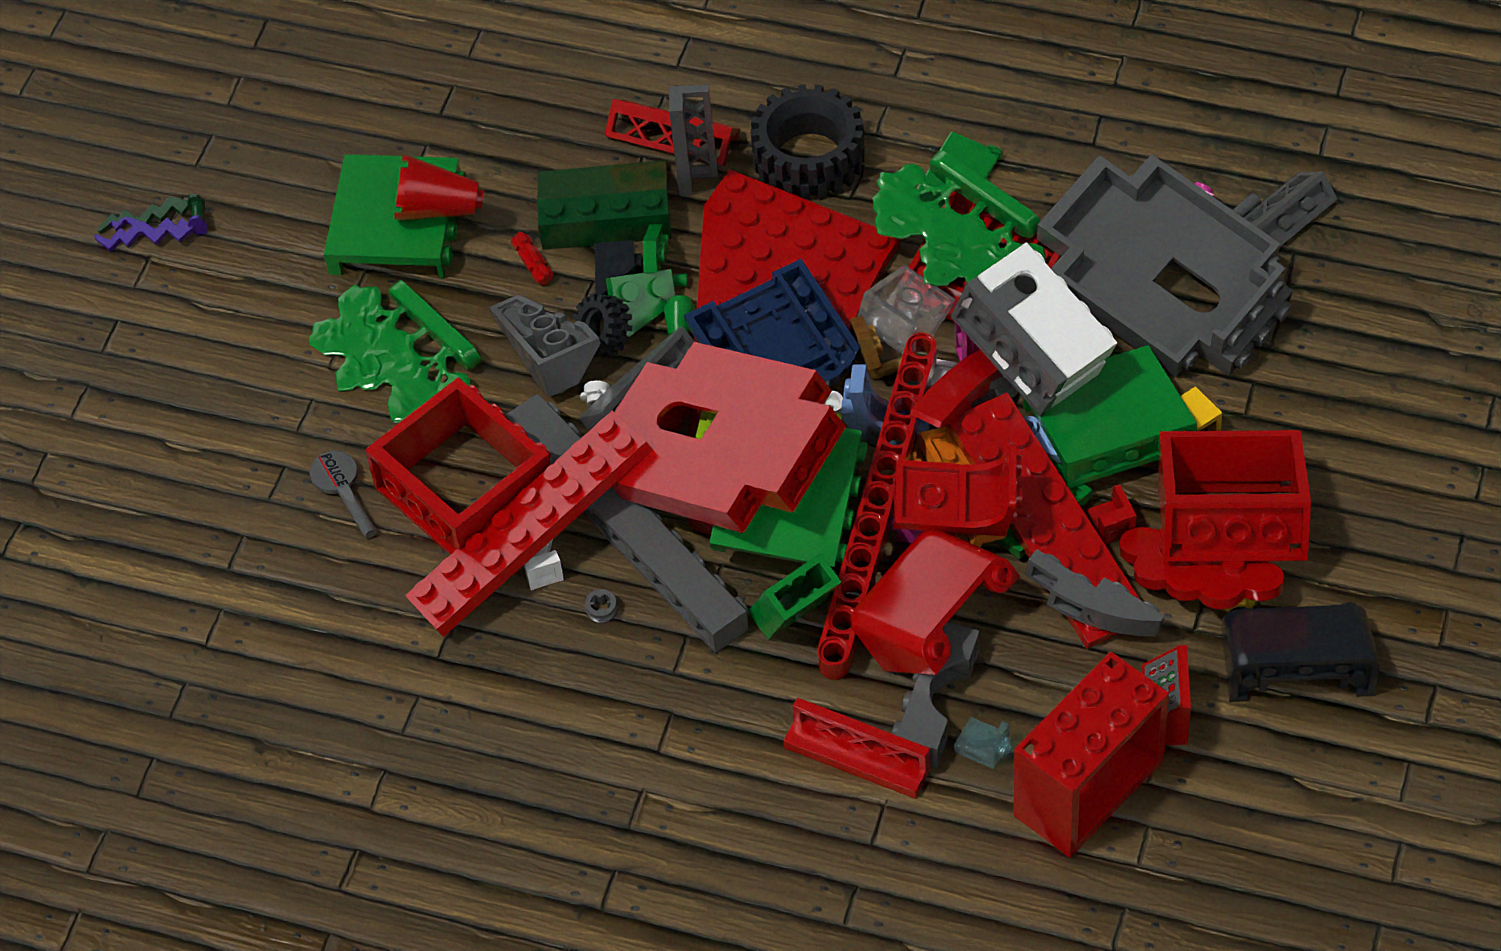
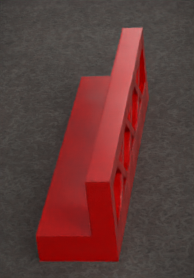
M612 99L604 136L674 153L672 130L669 131L666 126H671L670 112L668 110L623 99ZM618 114L628 115L635 128L625 134L615 132ZM693 117L688 122L697 127L704 121ZM637 118L644 119L645 121L640 124ZM652 122L658 123L665 134L656 141L649 140L642 129ZM713 122L714 137L723 139L719 157H716L717 164L726 166L731 141H738L740 128ZM638 132L641 138L632 135ZM696 138L692 144L700 148L704 141ZM668 139L670 145L663 144L662 142Z
M797 697L793 704L794 722L783 740L785 749L916 799L931 770L930 748Z

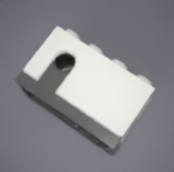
M1027 242L985 270L978 277L969 281L951 314L953 320L1039 416L1096 377L1106 363L1104 359L1111 355L1117 345L1110 330L1097 321L1091 314L1088 306L1083 301L1078 300L1068 289L1064 279L1057 276L1045 263L1043 256L1039 252L1034 251Z

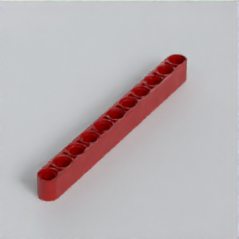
M925 332L911 335L906 342L838 576L841 583L834 590L819 642V670L824 677L830 680L841 679L850 670L859 639L852 627V612L874 586L894 515L895 473L883 475L880 472L883 470L895 472L897 459L910 460L921 419L911 414L900 415L898 412L902 410L911 412L912 407L929 390L935 372L937 343L930 334ZM917 352H926V353H928V354L925 355V356L915 355V353H917ZM909 381L919 382V384L915 386L908 385L906 383ZM892 440H900L903 443L899 445H892L889 442ZM875 500H883L886 502L884 505L875 506L871 504ZM867 530L877 532L876 535L871 537L865 536L862 533ZM857 561L869 563L866 567L862 568L853 565ZM848 592L860 594L859 597L854 599L846 598L844 595ZM840 623H847L851 625V627L847 630H839L835 628V626ZM832 654H837L842 657V659L837 662H830L826 660V658Z

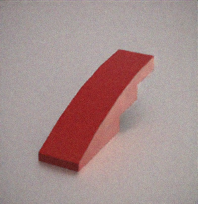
M979 349L956 364L931 386L912 407L910 414L935 427L942 428L959 419L964 411L971 409L973 401L988 394L991 382L1003 375Z

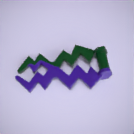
M198 193L189 195L187 200L167 197L161 208L152 204L140 217H135L125 209L118 218L111 213L97 228L99 234H103L113 226L116 230L114 236L108 240L95 234L94 238L110 252L121 241L129 248L140 235L147 237L156 246L168 233L181 243L192 232L197 235L206 234L205 200ZM173 209L182 216L190 209L192 215L189 223L181 218L177 225L169 220L167 216ZM153 217L162 222L156 230L149 225ZM126 223L131 226L127 232L121 229Z

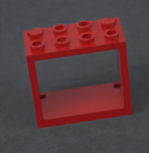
M459 377L365 449L375 489L449 555L456 549L461 550L471 535L478 533L498 511L551 465V454L541 442L535 443L528 437L527 432L519 423L513 424L509 421L498 405L494 403L489 404L483 399L482 394L474 385L470 384L468 386ZM467 425L512 463L516 469L458 514L415 477L409 469Z
M1301 430L1160 431L1158 495L1164 562L1308 561L1311 497ZM1281 481H1289V484H1281ZM1210 492H1290V494H1200V495H1176V493H1210ZM1172 544H1181V549H1171ZM1290 544H1298L1299 548H1290Z
M1110 651L1014 748L1013 816L1071 858L1164 761L1169 692ZM1030 744L1035 746L1032 749L1031 755L1025 751Z

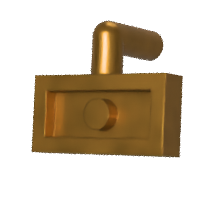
M863 315L850 319L870 377L879 379L897 373L902 357L880 363L878 355L883 354L884 351L874 325H867Z

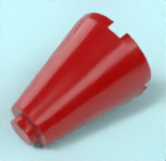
M402 156V162L408 163V168L401 167L396 207H401L402 212H395L394 220L474 215L475 208L482 209L484 189H478L479 182L412 156Z

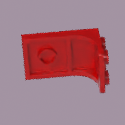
M1009 444L1006 453L1001 458L985 464L970 465L897 459L895 464L893 529L941 530L948 533L1006 537L1009 525L1016 523L1017 508L1020 509L1022 504V487H1017V477L1021 476L1023 459L1022 455H1017V445Z

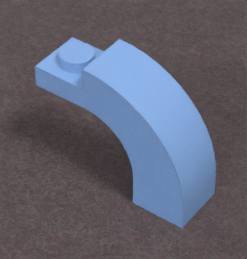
M852 365L851 378L845 380L841 415L850 429L862 431L864 440L877 445L889 401L880 397L873 390L866 365ZM902 410L898 414L908 415L910 411ZM923 420L920 421L912 453L919 432L935 429V426ZM892 440L889 443L892 445H899L903 442L900 440Z

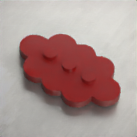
M1148 527L1133 528L1126 531L1119 540L1121 557L1126 562L1134 565L1135 581L1147 589H1166L1168 594L1177 600L1191 601L1199 599L1204 605L1221 610L1237 606L1244 598L1254 601H1269L1278 597L1285 587L1283 571L1279 566L1269 561L1164 562L1161 528L1159 530ZM1172 544L1171 549H1181V544Z

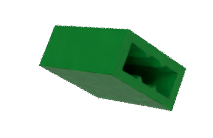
M820 553L765 590L748 610L749 614L767 640H769L822 604L839 586L841 581Z

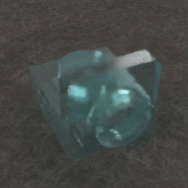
M970 717L954 745L955 753L994 769L1000 757L1005 759L1011 750L1013 738H1010V724L1002 721L999 728H996Z

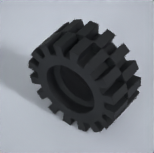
M590 294V297L585 296L582 299L583 303H578L576 306L579 313H573L572 319H576V322L579 320L586 323L599 337L601 344L595 354L606 356L618 354L617 350L622 351L625 348L622 342H629L630 339L626 335L627 331H632V325H628V321L632 320V314H626L630 308L627 304H623L624 300L616 296ZM603 316L604 328L600 334V321Z

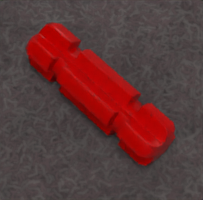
M518 232L515 237L511 238L515 251H518V255L528 271H532L531 274L536 283H540L543 286L547 285L553 279L554 274L550 267L546 266V261L536 246L533 245L529 235Z

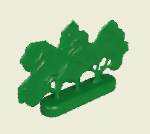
M938 151L929 162L932 173L945 185L927 184L926 174L922 167L915 163L904 164L896 173H880V178L877 180L880 190L872 198L874 203L873 209L877 214L875 224L878 234L898 239L921 234L925 238L926 243L919 250L921 261L926 264V268L923 270L924 284H932L934 286H948L950 282L958 277H964L966 283L978 277L985 270L1023 245L1013 241L1012 230L1022 237L1033 238L1037 234L1038 224L1041 221L1029 208L945 151ZM918 184L926 186L922 190L916 189V186ZM930 191L934 195L938 192L941 194L933 201L924 202L920 199V195ZM953 191L958 192L975 204V207L969 214H959L950 207L948 196ZM941 200H945V207L941 209L938 203ZM984 210L1003 223L1004 226L990 231L983 220L980 219L979 214ZM1004 238L1007 244L1004 248H1000L998 244ZM1028 243L1045 260L1043 247L1035 243Z
M399 280L389 288V295L398 307L395 310L383 309L381 306V291L378 287L366 286L360 288L358 285H353L338 298L340 317L338 319L328 318L315 322L312 327V334L309 336L310 345L324 356H345V362L336 371L338 391L352 390L356 386H359L362 390H375L382 383H389L392 389L387 406L391 421L399 423L457 377L468 386L470 385L471 379L466 374L460 372L449 373L447 371L446 358L451 356L464 369L470 371L482 362L479 353L467 339L406 283ZM405 313L420 328L414 333H407L406 331L398 330L395 324L399 316ZM384 315L387 317L380 323L376 322L379 316ZM426 333L441 349L435 356H420L413 348L414 342ZM421 361H430L427 366L420 365ZM434 363H438L435 368L439 370L436 379L431 381L428 378L429 369ZM445 374L448 380L442 383L441 378Z

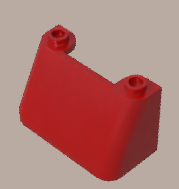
M941 530L923 531L855 607L851 617L852 627L883 671L936 675L946 664L951 653V643L942 630L946 623L981 583L991 592L1003 593L1011 588L1020 575L1006 558Z

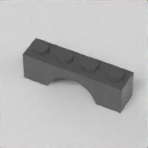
M948 622L942 628L951 643V653L948 661L936 675L913 674V682L916 683L913 691L907 690L902 704V711L905 712L902 721L896 720L892 730V734L930 748V766L937 768L948 740V719L935 709L931 702L932 698L945 684L955 680L969 679L980 650V630Z

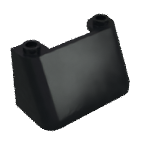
M1352 602L1325 606L1255 609L1236 607L1224 615L1221 631L1229 702H1247V694L1251 689L1259 686V692L1267 691L1268 682L1338 679L1340 688H1347L1348 683L1353 685L1356 697L1375 696L1379 661L1367 614L1363 607Z

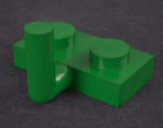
M649 224L643 239L644 273H657L661 270L660 264L665 263L666 254L669 253L668 234H663V224ZM672 274L674 287H687V274Z

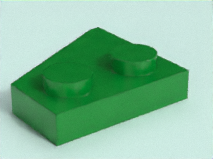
M671 269L660 270L657 273H639L606 278L608 296L621 298L624 300L623 304H627L630 308L626 312V314H632V320L628 321V325H632V331H627L626 333L629 337L662 313L668 298L675 296Z

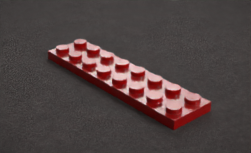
M1007 392L964 411L959 419L946 425L970 465L993 462L1006 453L1009 444L1017 445V455H1022L1023 459L1022 473L1020 477H1017V487H1022V504L1020 509L1017 508L1016 523L1010 524L1009 527L1029 558L1038 549L1044 554L1055 556L1062 566L1073 573H1080L1086 576L1095 587L1105 577L1111 582H1118L1124 585L1130 594L1140 600ZM1066 616L1086 649L1120 634L1099 629Z
M611 411L553 464L548 466L533 482L522 489L506 506L498 511L478 533L471 535L461 550L456 549L422 581L418 582L405 595L406 598L444 637L653 449L644 438L616 413Z

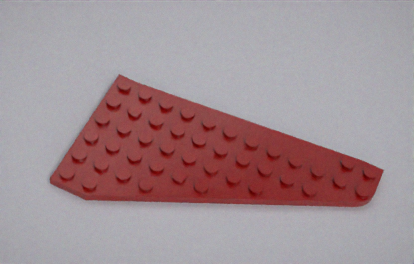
M729 169L704 204L697 308L712 301L716 305H720L771 280L772 272L802 259L848 330L851 331L852 324L850 319L858 317L875 282L901 245V242L898 238L878 234L875 226ZM697 409L696 412L690 411L689 437L696 438L702 410ZM686 517L687 522L693 529L711 537L712 524Z

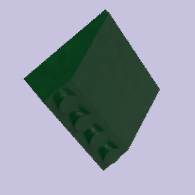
M666 160L539 171L537 212L542 250L594 246L595 243L632 240L639 242L643 241L649 224H663V234H668L669 239H672Z

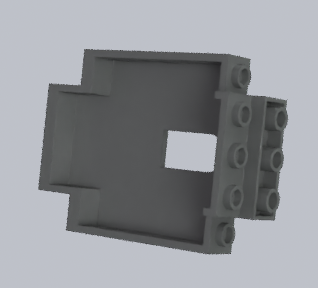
M1152 154L1132 177L1099 155L1038 224L1037 240L1061 256L1051 270L1057 276L1064 279L1068 289L1079 301H1083L1088 306L1091 314L1098 322L1137 349L1149 345L1161 366L1175 377L1183 368L1189 370L1199 355L1228 376L1236 367L1241 370L1251 358L1252 352L1250 351L1257 343L1259 345L1264 344L1272 333L1273 329L1271 326L1277 319L1283 321L1293 307L1290 303L1293 290L1285 285L1283 277L1286 268L1279 263L1280 243ZM1173 260L1213 288L1218 294L1219 304L1210 312H1197L1154 281Z

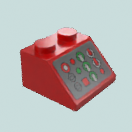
M1179 645L1142 664L1141 669L1142 674L1169 692L1165 745H1188L1191 712L1187 645Z

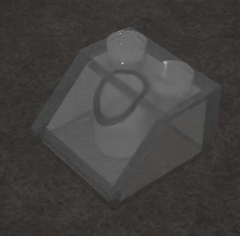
M903 265L864 292L858 316L863 315L867 325H874L879 339L903 354L906 342L911 335L918 332H925L931 336L934 335L955 305L956 299L932 284H924L922 276Z

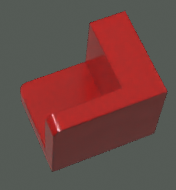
M1120 484L1113 486L1111 501L1087 510V516L1104 544L1119 540L1126 531L1136 528L1137 515Z

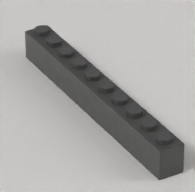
M536 394L505 414V417L513 424L519 423L527 432L528 437L535 443L541 442L546 446L551 454V464L571 448L575 442L581 439L577 428L571 422L567 424L561 418L557 407L552 402L547 403L539 394ZM610 487L583 512L715 653L749 630L747 619L749 611L742 599L739 597L734 598L727 591L725 583L717 574L712 576L706 569L702 558L696 552H689L684 546L680 535L675 530L669 531L665 527L661 516L654 508L648 509L645 505L623 500Z

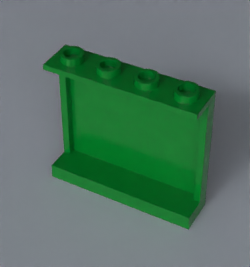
M344 154L324 251L329 275H342L344 263L437 266L439 279H444L446 266H451L452 264L451 240L455 241L457 237L455 216L394 220L395 212H402L401 207H396L401 167L408 168V163L402 162V156ZM412 156L466 177L465 171L460 169L458 158Z
M1149 345L1104 359L1106 363L1096 377L1041 416L1023 398L1025 412L1032 410L1059 457L1063 467V479L1068 488L1159 460L1160 431H1197V422Z
M845 428L793 513L761 504L744 533L713 525L709 542L711 549L725 553L726 549L804 564L821 553L836 573L837 564L843 563L847 544L842 543L844 530L850 531L853 523L854 510L849 509L851 496L857 497L860 488L861 476L856 475L858 462H865L868 443L862 442V431Z

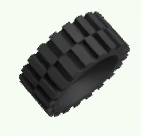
M806 84L797 85L798 91L791 93L789 87L781 90L780 98H777L774 94L767 98V107L760 104L756 109L757 117H752L750 132L756 174L759 173V180L761 182L769 183L773 187L794 195H801V198L809 201L810 195H818L819 201L827 199V192L832 191L836 196L843 192V183L850 187L855 182V174L860 176L863 170L862 163H865L864 125L860 110L857 105L852 107V99L847 95L840 99L839 91L831 88L829 93H825L823 85L815 84L814 90H806ZM803 134L821 135L829 138L837 145L832 151L812 158L793 157L780 151V148L788 140Z

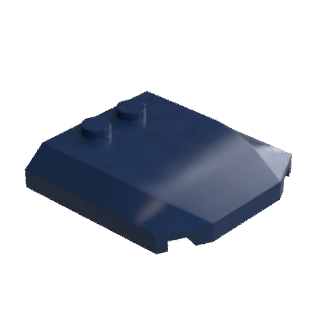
M802 259L772 272L771 280L720 305H716L712 301L684 315V322L698 343L813 369L819 373L828 386L839 382L860 354V346Z

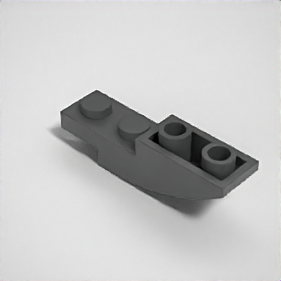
M1038 549L1035 550L1028 560L1025 575L1050 591L1047 605L1062 614L1087 625L1120 634L1156 636L1160 631L1165 616L1152 603L1141 601L1130 594L1124 585L1118 582H1111L1104 577L1099 585L1095 587L1086 576L1080 573H1073L1062 566L1055 556L1044 554Z

